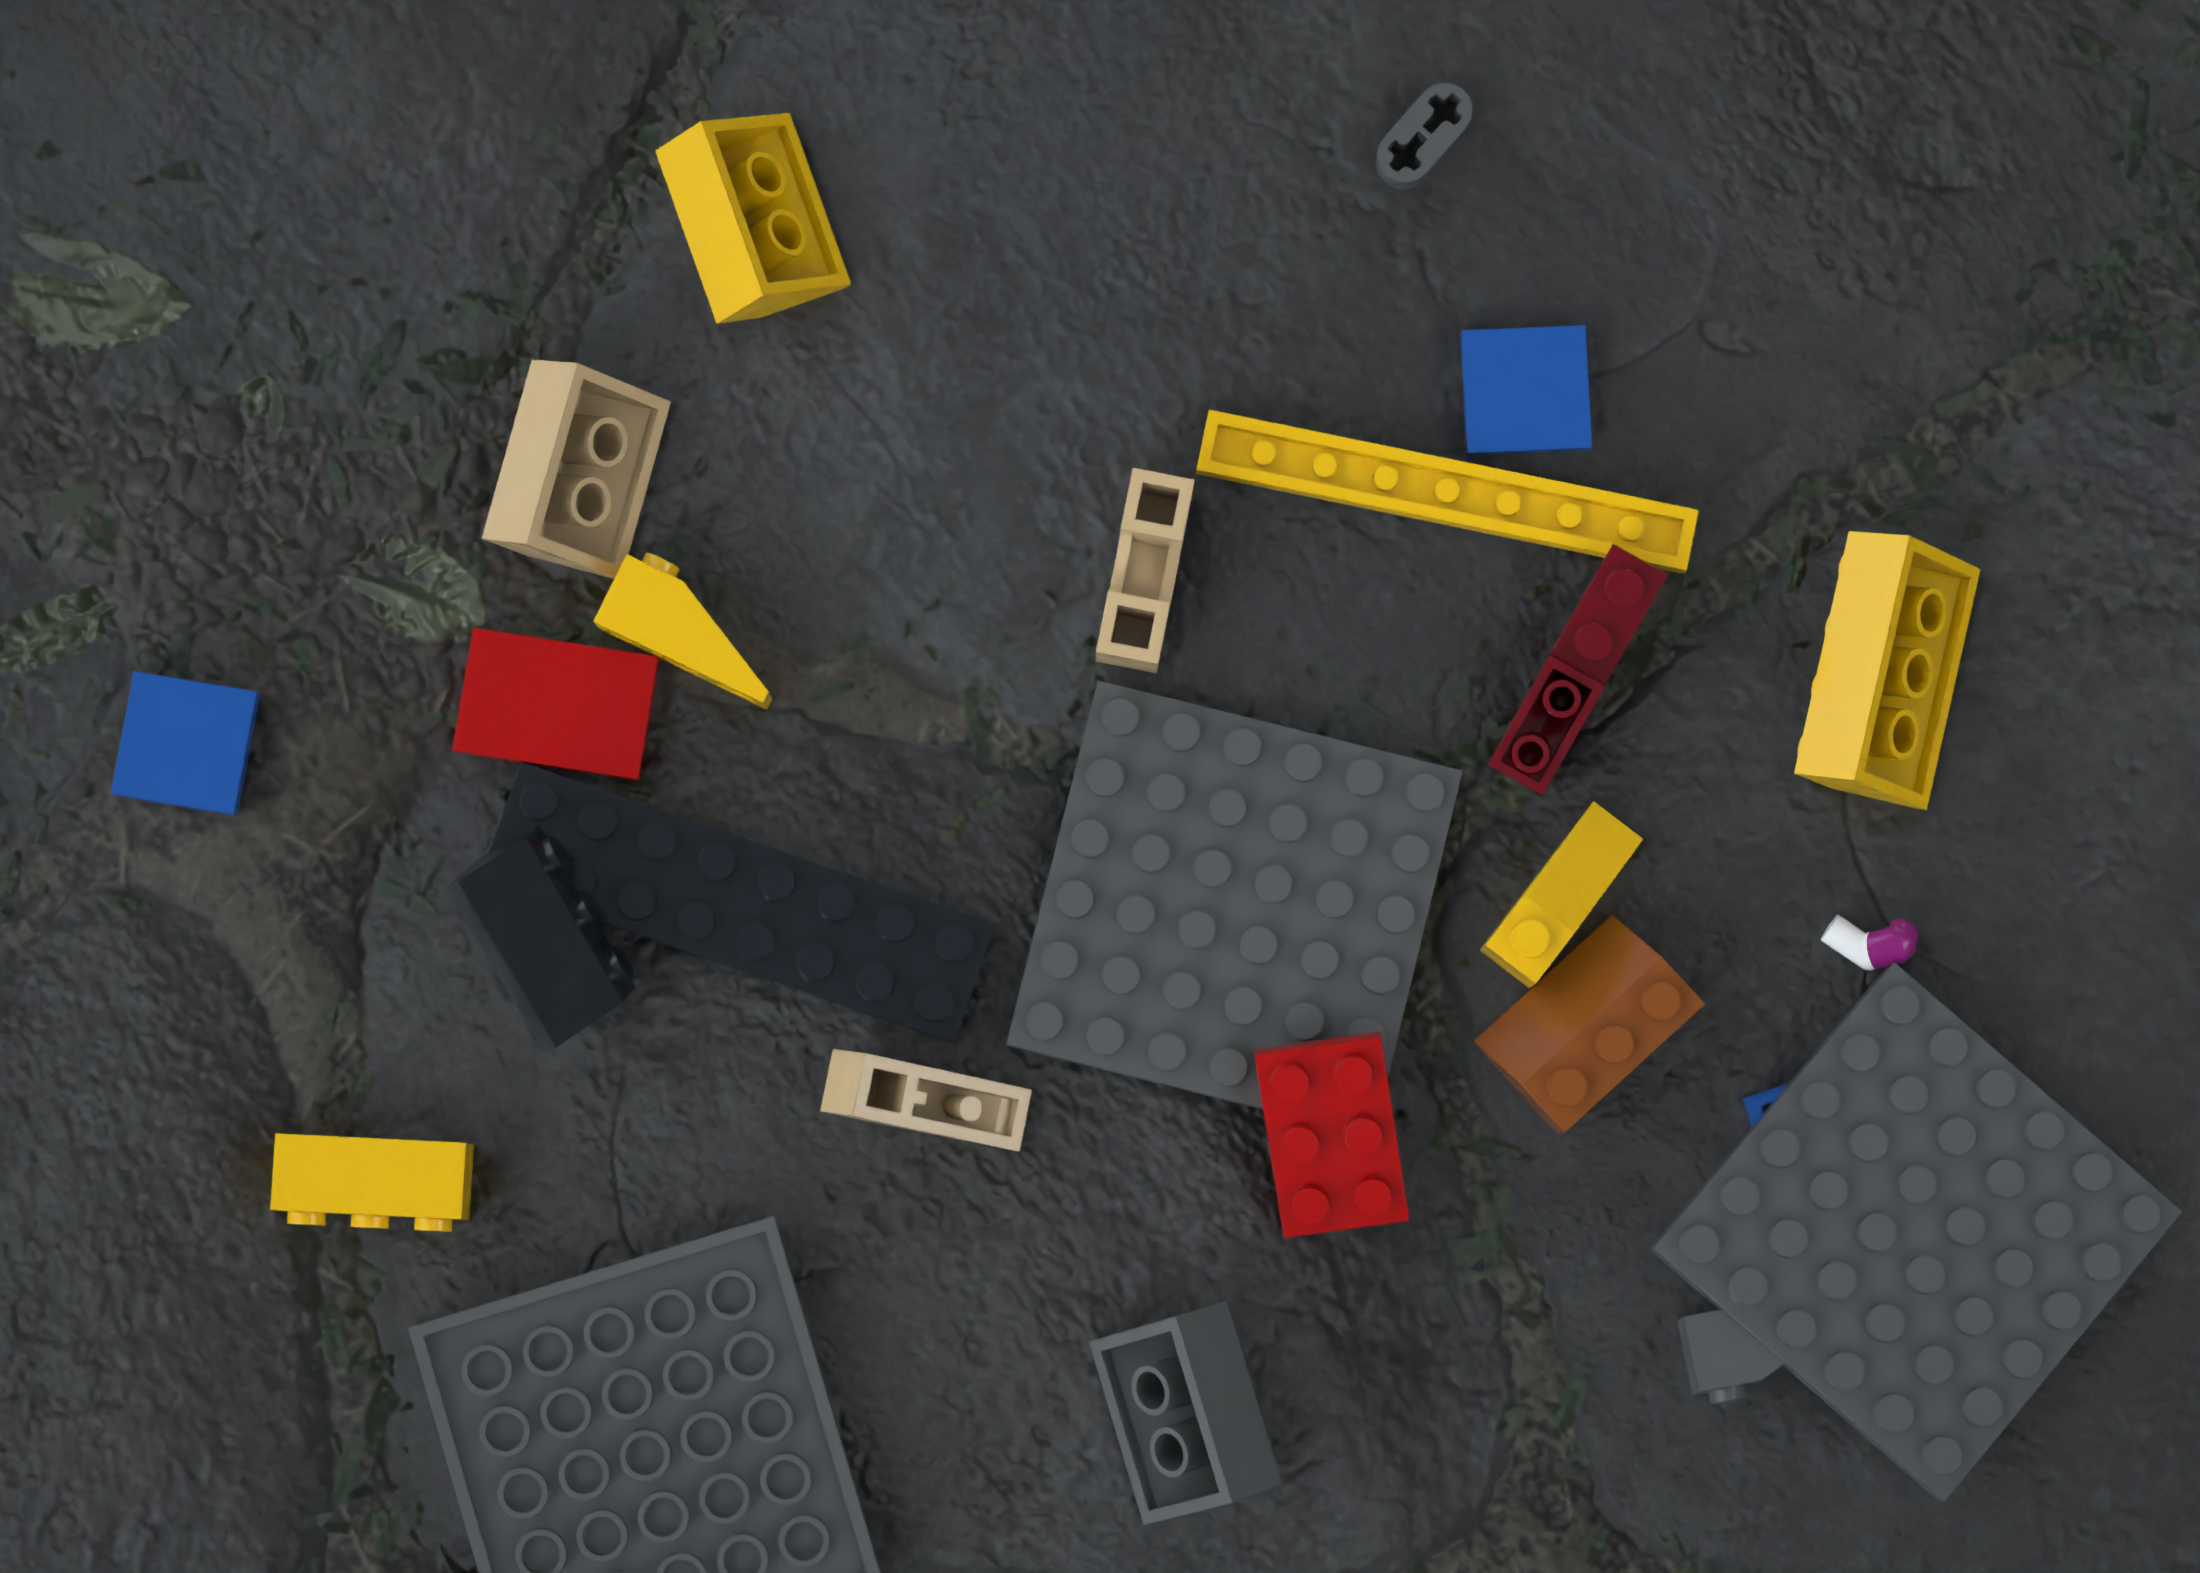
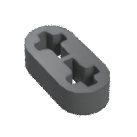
M1443 82L1432 85L1422 93L1385 135L1378 146L1375 162L1378 175L1384 183L1395 189L1406 190L1416 187L1426 179L1462 138L1470 125L1473 112L1471 99L1464 89L1452 83ZM1449 100L1455 103L1457 108L1454 117L1458 121L1457 124L1453 125L1446 120L1432 134L1425 129L1431 122L1434 109L1430 105L1432 102L1440 106H1444ZM1416 138L1423 143L1414 159L1418 169L1413 171L1405 166L1397 172L1391 168L1394 155L1390 149L1395 147L1403 152Z

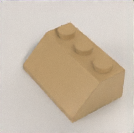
M532 360L481 539L529 557L614 579L626 554L629 555L671 401L579 363Z

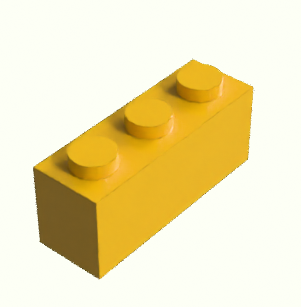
M275 1133L270 1210L288 1211L287 1224L325 1226L326 1213L351 1214L350 1227L389 1229V1217L393 1216L413 1217L414 1230L452 1232L453 1220H469L474 1144Z

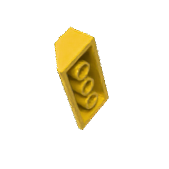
M1848 532L1844 554L1839 563V576L1831 612L1825 625V638L1817 674L1812 682V696L1803 736L1798 744V758L1794 774L1832 789L1911 808L1927 810L1981 569L1910 535Z

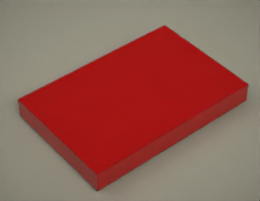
M473 627L452 751L460 754L518 763L522 762L530 765L640 782L660 658L640 653Z

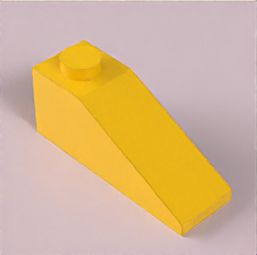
M646 552L642 561L626 554L593 621L598 629L768 710L772 701L769 691L684 581L676 578L680 568Z
M1593 801L1490 935L1480 951L1528 988L1534 986L1580 927L1643 841V838Z

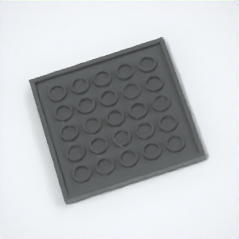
M1098 680L1006 1046L1263 1110L1254 1056L1255 1049L1381 1031L1387 1074L1389 1076L1463 771Z
M1893 962L1877 977L1650 1247V1250L1718 1310L1722 1309L1784 1361L1783 1366L1935 1499L1939 1502H1945L2182 1211L1907 972ZM1871 1284H1872V1289H1873V1293H1874V1294L1871 1295L1869 1298H1867V1299L1863 1302V1300H1864V1298H1865V1296H1866V1294H1867V1292H1868V1290H1869V1288H1870V1286H1871Z
M776 1216L408 1328L479 1573H882Z

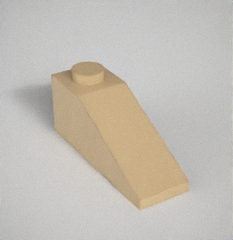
M833 1049L820 1111L1020 1152L1032 1090L868 1053Z

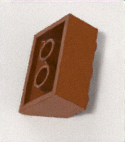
M1611 915L1480 1034L1473 1043L1555 1133L1559 1135L1572 1127L1702 1008L1705 1003L1662 956Z

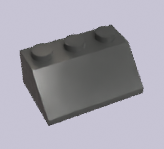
M1227 1300L1089 1341L1143 1525L1234 1503L1282 1485Z

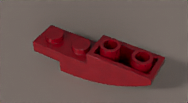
M1614 543L1611 545L1488 763L1489 766L1537 793L1544 794L1668 576L1666 572Z

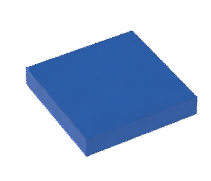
M1586 325L1461 330L1460 348L1466 457L1591 451L1592 434Z
M134 671L110 794L117 797L238 817L260 693Z

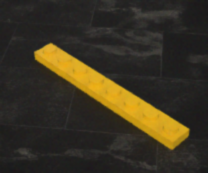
M1214 410L1208 411L1196 474L1603 558H1605L1611 545L1614 543L1658 569L1681 574L1687 571L1699 511L1688 507Z

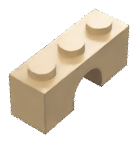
M1138 468L1132 469L1116 560L1096 649V662L1157 673L1193 495L1194 479Z

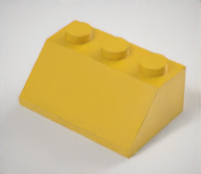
M790 113L700 121L655 151L716 324L762 318L842 290L851 285Z

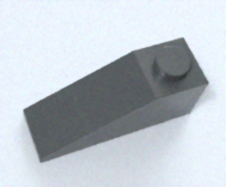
M1872 1284L1862 1302L1874 1294ZM1722 1309L1684 1316L1677 1321L1692 1396L1708 1393L1711 1405L1748 1398L1747 1385H1753L1762 1381L1785 1363Z

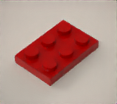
M1381 1031L1255 1049L1254 1056L1284 1238L1409 1221L1408 1202Z

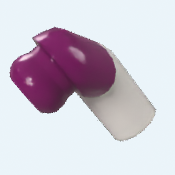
M1837 914L1824 931L1820 940L1862 969L1875 970L1888 967L1893 962L1902 964L1911 958L1916 951V943L1919 936L1916 927L1905 919H1894L1891 921L1890 926L1865 933Z

